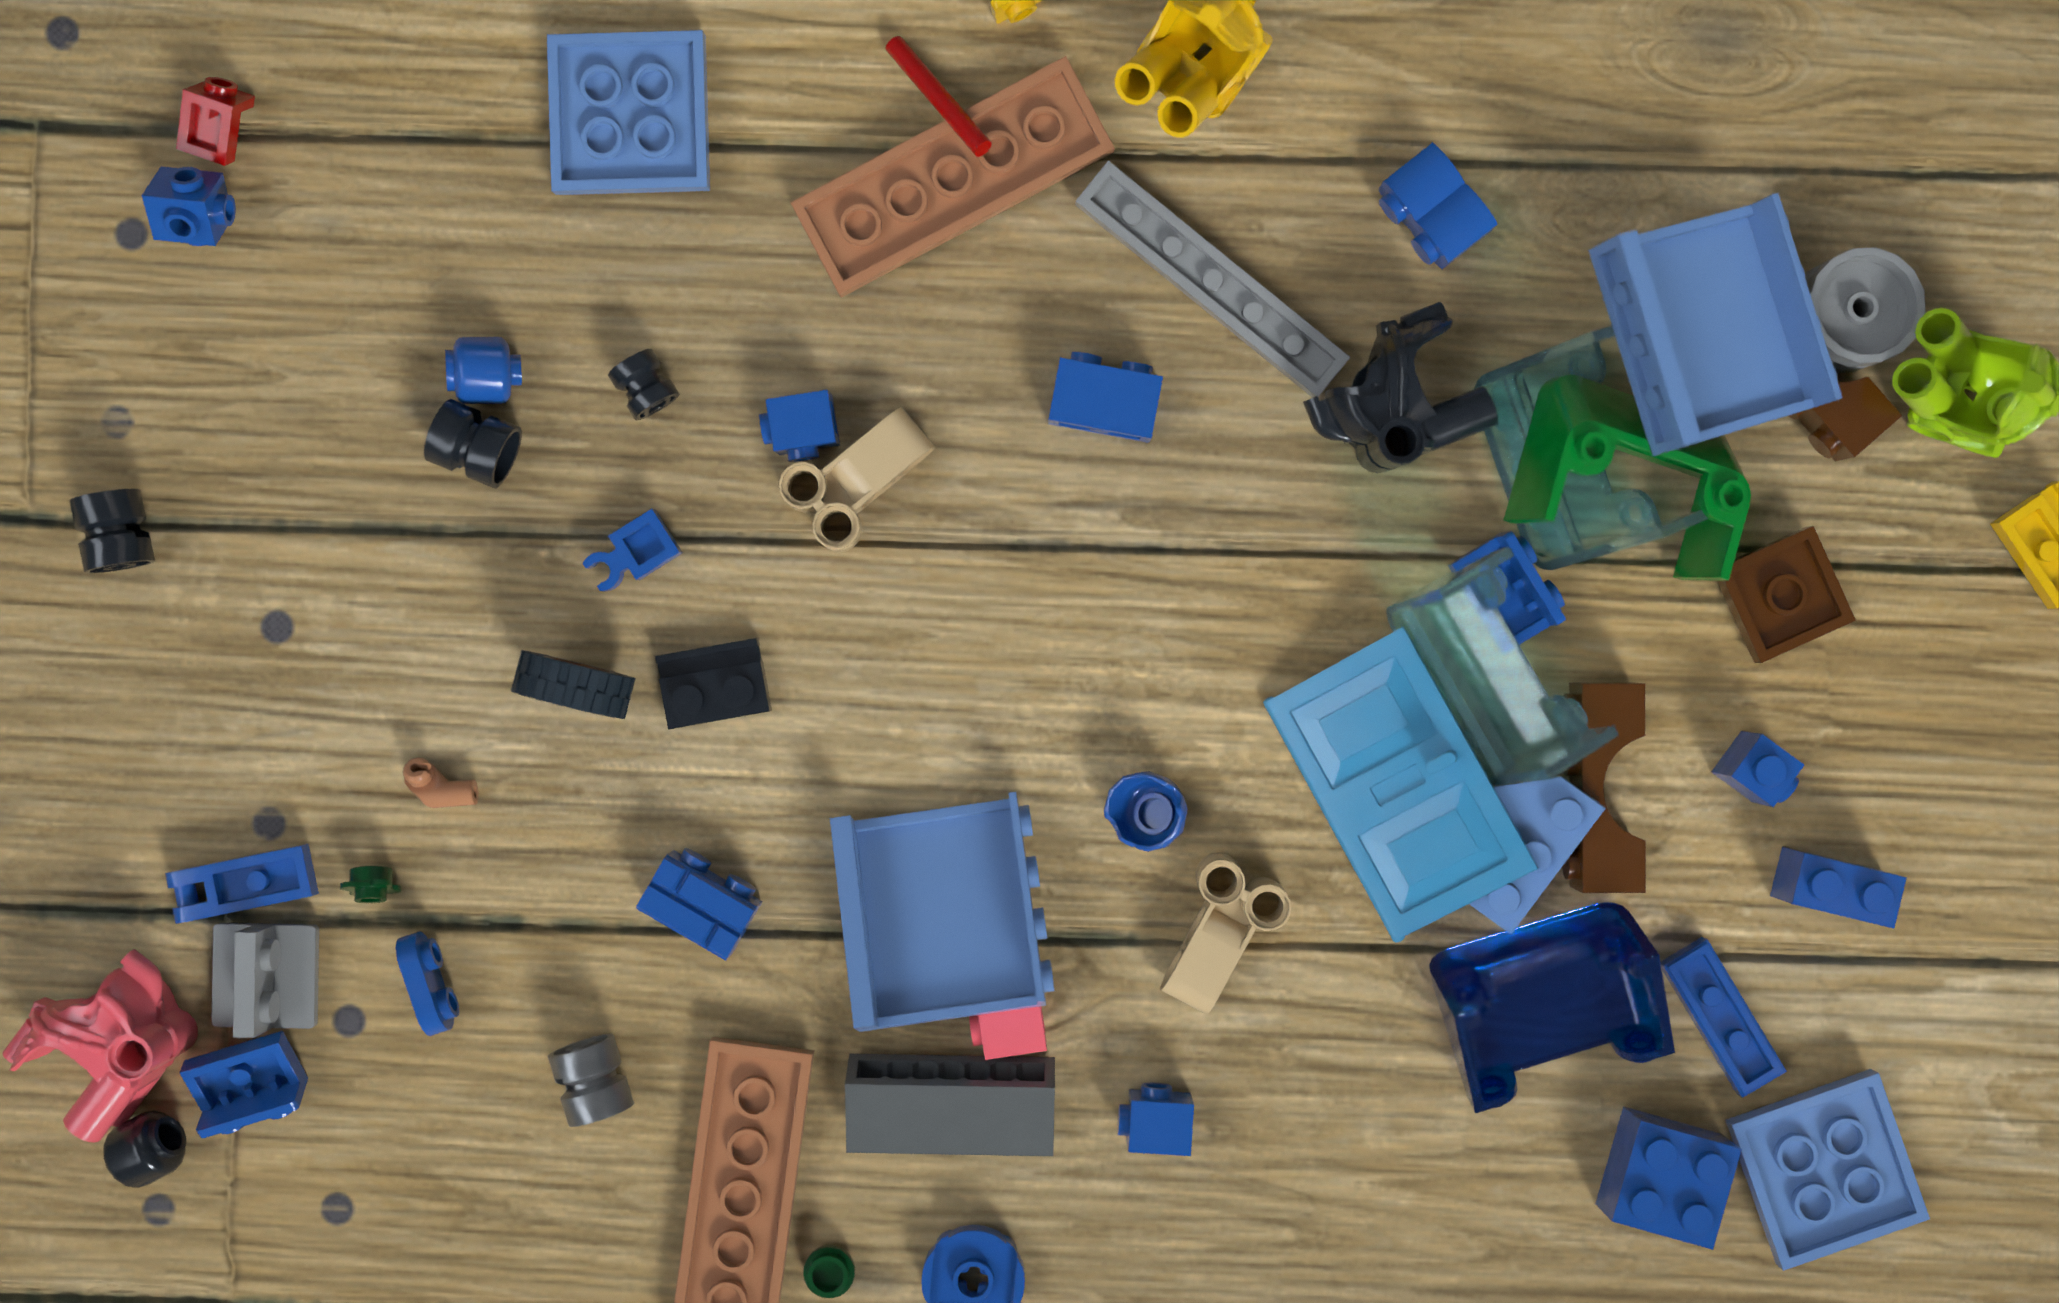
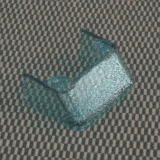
M1612 325L1591 331L1485 373L1477 380L1474 389L1481 386L1489 392L1496 407L1498 424L1484 432L1508 501L1541 387L1549 379L1563 375H1577L1602 384L1606 375V362L1600 344L1616 338ZM1604 470L1592 476H1580L1568 472L1554 522L1517 523L1516 525L1520 535L1529 542L1537 556V562L1534 564L1544 570H1555L1664 538L1708 518L1699 510L1661 522L1656 506L1649 495L1635 488L1613 493Z
M1509 546L1475 558L1405 596L1386 610L1387 619L1393 632L1401 627H1405L1493 785L1550 780L1619 735L1614 725L1589 729L1587 727V715L1577 701L1572 698L1566 699L1558 694L1548 695L1497 607L1506 601L1508 582L1498 565L1514 556Z

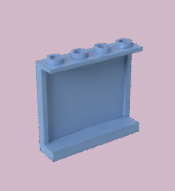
M1779 193L1772 194L1748 206L1638 234L1637 230L1618 234L1589 250L1653 456L1809 410L1843 398Z
M1016 792L1008 793L1009 799L856 821L853 820L851 815L830 818L854 1029L863 1032L1046 1006L1045 993L1055 991L1051 960L1040 961L1038 940L1048 939L1044 909L1043 907L1033 909L1030 889L1040 887L1036 856L1026 857L1023 838L1033 836L1029 805L1019 806Z

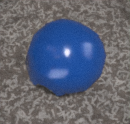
M1151 771L1123 776L1109 789L1104 807V817L1112 824L1118 839L1130 847H1136L1138 850L1147 852L1168 847L1181 835L1187 815V804L1178 786L1171 779Z

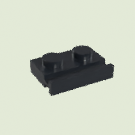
M759 638L655 656L659 669V683L668 730L772 711L764 663L759 647Z

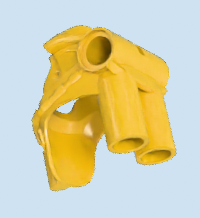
M1168 0L1158 21L1149 31L1136 54L1117 71L1115 88L1118 95L1131 105H1142L1147 103L1158 92L1162 93L1166 98L1159 105L1157 111L1158 122L1167 134L1177 138L1190 135L1207 117L1219 118L1240 92L1273 42L1271 35L1263 30L1262 23L1259 21V17L1253 8L1256 0ZM1204 43L1212 48L1203 59L1198 60L1195 57Z

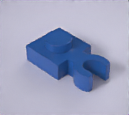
M650 509L608 536L615 546V550L610 553H592L582 564L586 569L596 567L601 562H605L609 566V578L597 585L599 591L605 592L617 588L624 578V572L630 570L635 580H641L683 552L656 509Z

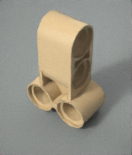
M900 407L880 421L822 470L807 462H798L788 466L780 477V494L784 501L797 511L804 513L817 511L812 526L813 533L818 542L828 550L835 552L848 551L855 547L862 534V523L857 514L924 460L935 449V446L905 409ZM800 475H813L818 481L816 495L808 501L795 500L791 493L793 481ZM834 514L846 515L851 520V532L842 541L834 542L828 540L824 534L825 522Z
M1212 853L1204 857L1197 866L1195 873L1196 883L1206 900L1172 960L1160 986L1161 991L1206 1015L1217 1002L1256 928L1264 931L1276 930L1284 926L1289 920L1292 911L1291 900L1284 888L1276 880L1268 877H1259L1249 881L1246 885L1245 876L1237 861L1230 855L1223 853ZM1217 867H1226L1234 872L1233 883L1224 891H1214L1206 885L1208 874ZM1262 892H1273L1279 896L1277 909L1269 915L1262 916L1252 910L1254 899Z

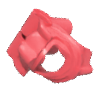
M136 949L131 950L120 961L124 966L112 971L103 980L98 992L91 997L58 1001L44 997L35 1001L29 1013L30 1018L25 1021L2 1052L4 1058L12 1064L9 1071H16L24 1062L38 1059L58 1049L89 1072L93 1077L92 1081L63 1119L64 1125L70 1133L87 1142H99L111 1126L118 1127L129 1120L161 1078L166 1068L173 1064L176 1057L189 1050L195 1044L198 1037V1027L195 1019L188 1012L178 1007L170 987L162 980L160 970Z

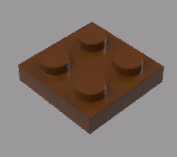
M1814 526L1804 527L1736 558L1729 581H1717L1754 663H1763L1856 621Z

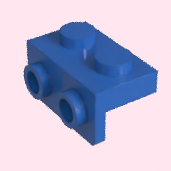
M1512 531L1499 533L1448 565L1501 653L1509 652L1549 626H1557L1566 620L1560 609L1565 606V602L1559 590L1550 580L1547 579L1543 582L1533 566L1537 562V556L1533 548L1522 535L1516 537Z
M283 1031L184 1060L179 1072L202 1111L196 1127V1131L202 1139L220 1133L231 1134L246 1125L266 1119H280L289 1115L300 1107L308 1081V1076Z

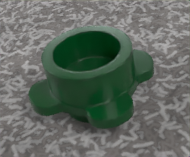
M359 866L349 870V882L340 883V890L349 891L350 895L354 896V901L358 903H381L387 901V894L401 892V886L392 884V868Z

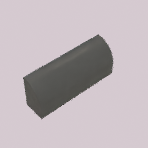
M849 1053L845 1079L846 1153L1053 1156L1055 1057L1010 1056L985 1060L984 1056Z

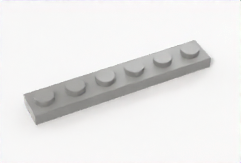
M1107 161L1075 201V205L1312 398L1320 396L1350 359V356L1110 161Z

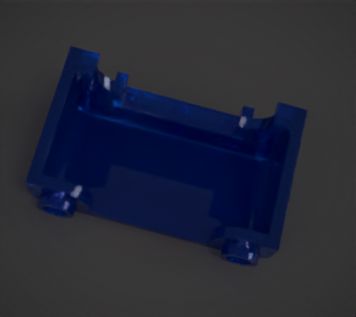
M1603 902L1517 927L1512 934L1504 931L1448 948L1437 953L1430 961L1429 968L1433 987L1464 1089L1475 1114L1501 1107L1510 1102L1518 1091L1514 1072L1608 1043L1611 1044L1614 1051L1621 1058L1635 1063H1646L1675 1053L1660 955L1629 910L1617 903Z

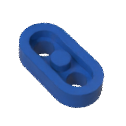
M421 931L398 938L396 941L397 961L420 1027L428 1036L451 1030L454 1025V1017L459 1015V1004L453 989L445 987L439 969L443 965V958L438 943L434 938L428 939Z

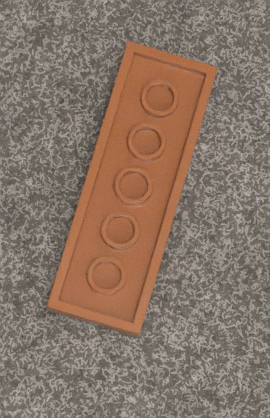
M1066 56L964 110L992 142L990 150L983 156L976 157L944 120L791 202L795 213L841 298L1114 153L1115 148Z
M720 1037L711 1038L674 1303H780L815 1050Z

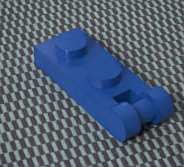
M309 843L165 873L168 888H174L177 907L172 908L175 924L319 894ZM204 882L207 901L199 902L195 883Z

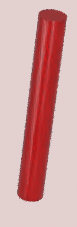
M895 36L890 39L885 48L887 53L976 157L986 154L992 146V142L905 40L901 36Z

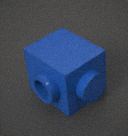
M828 389L765 399L767 413L759 414L763 442L765 445L772 444L773 451L777 454H787L788 462L819 458L818 449L840 446L833 395Z
M1741 731L1711 773L1751 802L1774 807L1777 802L1782 803L1787 800L1795 791L1799 783V778L1796 776L1802 770L1804 764L1765 735Z
M1155 1082L1141 1084V1090L1129 1089L1128 1104H1119L1117 1125L1118 1136H1126L1128 1152L1191 1156L1194 1102L1191 1093L1172 1092L1171 1085Z

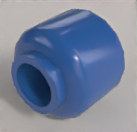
M460 337L455 341L453 350H445L447 392L455 391L457 399L463 404H503L511 396V386H522L521 355L510 354L509 345L502 337Z

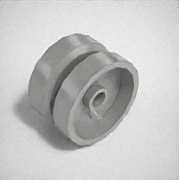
M1877 247L1853 248L1805 272L1806 283L1816 314L1819 317L1822 334L1836 373H1853L1883 362L1902 353L1916 338V325L1919 319L1926 313L1925 293L1915 270L1898 255Z

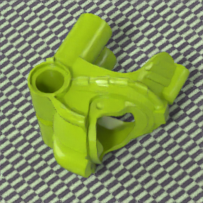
M1936 308L1928 311L1919 319L1916 325V338L1929 354L1927 359L1911 358L1904 361L1896 368L1892 377L1894 390L1910 407L1906 423L1910 429L1924 436L1988 457H1999L2005 445L2025 439L2027 435L2039 428L2046 419H2050L2051 416L2057 417L2059 413V362L2050 350L2047 351L2046 348H2042L2038 344L2031 345L2009 339L1986 336L1969 330L1958 315L1947 308ZM1964 389L1976 393L1974 401L1964 393Z

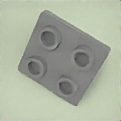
M219 923L214 925L212 961L213 1026L233 1027V1038H255L272 1028L310 1029L317 1025L319 982V927L317 925Z

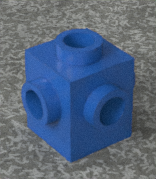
M161 166L141 195L153 240L188 243L192 246H216L227 226H231L235 219V200L232 195H228L224 175L220 172L201 171L195 167L172 168Z

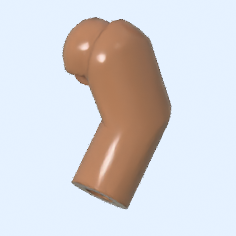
M413 758L404 765V783L427 807L444 808L476 805L478 803L479 792L475 779L449 781L433 764L424 758Z

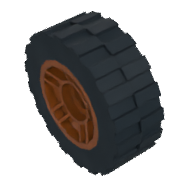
M521 650L511 691L525 697L579 711L625 719L635 678L558 657Z

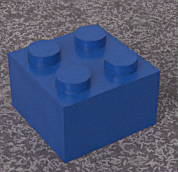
M1623 1106L1595 1205L1612 1222L1713 1250L1742 1149L1720 1133Z

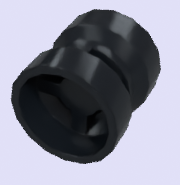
M646 349L628 357L608 373V377L616 389L628 391L626 393L628 398L627 408L635 420H642L659 412L674 402L680 395L671 380L665 379L662 374H657L661 362L652 349Z

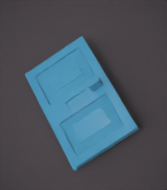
M1401 627L1278 696L1268 697L1263 701L1267 712L1393 942H1401L1406 935L1539 868L1405 627Z

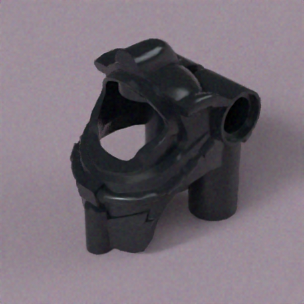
M1441 302L1400 317V323L1397 320H1391L1377 324V338L1373 344L1369 360L1356 373L1351 387L1339 386L1329 389L1325 393V399L1319 401L1318 396L1303 402L1315 431L1326 439L1351 444L1355 448L1356 458L1360 465L1373 473H1383L1407 465L1418 459L1421 455L1495 427L1498 424V415L1489 392L1482 386L1433 406L1427 401L1415 371L1414 358L1417 351L1424 344L1452 327L1453 320L1451 317H1448L1445 307ZM1386 437L1393 443L1394 454H1391L1386 448Z

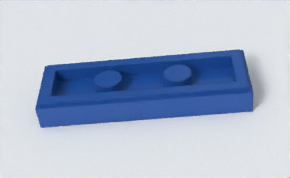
M1700 937L1658 963L1737 1095L1743 1098L1787 1072L1708 939Z

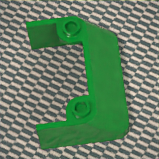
M1563 375L1546 381L1537 396L1503 521L1512 524L1554 522L1568 472L1580 476L1597 475L1610 465L1616 449L1699 478L1673 578L1679 580L1729 581L1750 506L1751 491L1725 435L1653 456L1634 395L1577 375Z

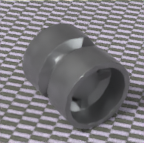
M604 1034L581 1040L548 1055L555 1083L565 1085L567 1089L560 1099L570 1127L582 1126L609 1118L634 1105L626 1076L617 1074L615 1070L622 1061L614 1034Z

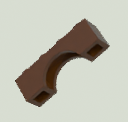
M1868 376L1850 382H1838L1842 399L1788 416L1795 420L1798 419L1810 432L1808 436L1809 442L1822 456L1829 459L1832 458L1834 461L1854 458L1902 417L1901 413Z
M1569 682V693L1563 695L1561 705L1564 724H1569V745H1564L1562 750L1563 774L1569 776V781L1604 805L1605 810L1562 866L1563 876L1565 880H1569V887L1581 893H1646V841L1628 833L1616 823L1607 808L1604 798V779L1610 762L1624 746L1645 736V683Z

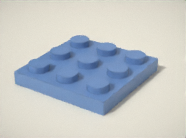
M703 30L547 34L551 191L555 195L710 191L706 35Z
M1872 1069L1725 1120L1733 1143L1742 1149L1739 1161L1775 1263L1783 1271L1930 1219L1881 1077L1878 1072Z

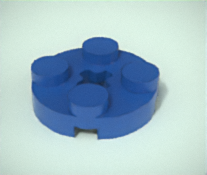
M960 1226L954 1230L943 1232L929 1250L923 1266L922 1292L927 1303H1020L1025 1288L1024 1264L1014 1240L1009 1236L1002 1235L999 1231L987 1226ZM969 1267H978L981 1274L988 1276V1282H980L977 1291L968 1290L967 1281L959 1279L960 1273L968 1272Z

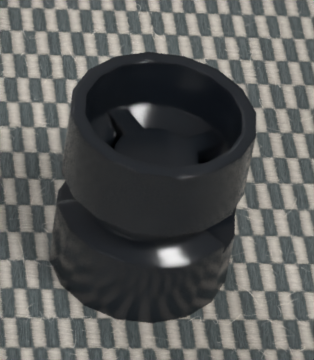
M449 399L440 407L431 423L424 445V457L426 461L451 471L464 467L466 477L492 488H498L507 478L518 455L522 430L521 427L492 415L482 421L480 410Z
M117 489L95 492L69 500L75 530L85 533L86 537L78 544L84 573L120 571L155 562L150 533L141 530L139 526L146 520L140 489Z

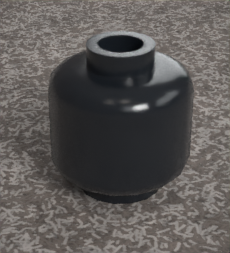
M154 1110L141 1113L115 1127L107 1135L103 1145L106 1168L113 1178L124 1186L132 1188L147 1186L173 1173L182 1164L186 1152V1134L180 1123L165 1113Z

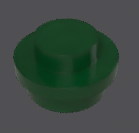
M834 1245L821 1246L815 1249L806 1260L803 1271L805 1283L810 1291L819 1297H839L849 1290L854 1281V1261L850 1254L841 1247Z

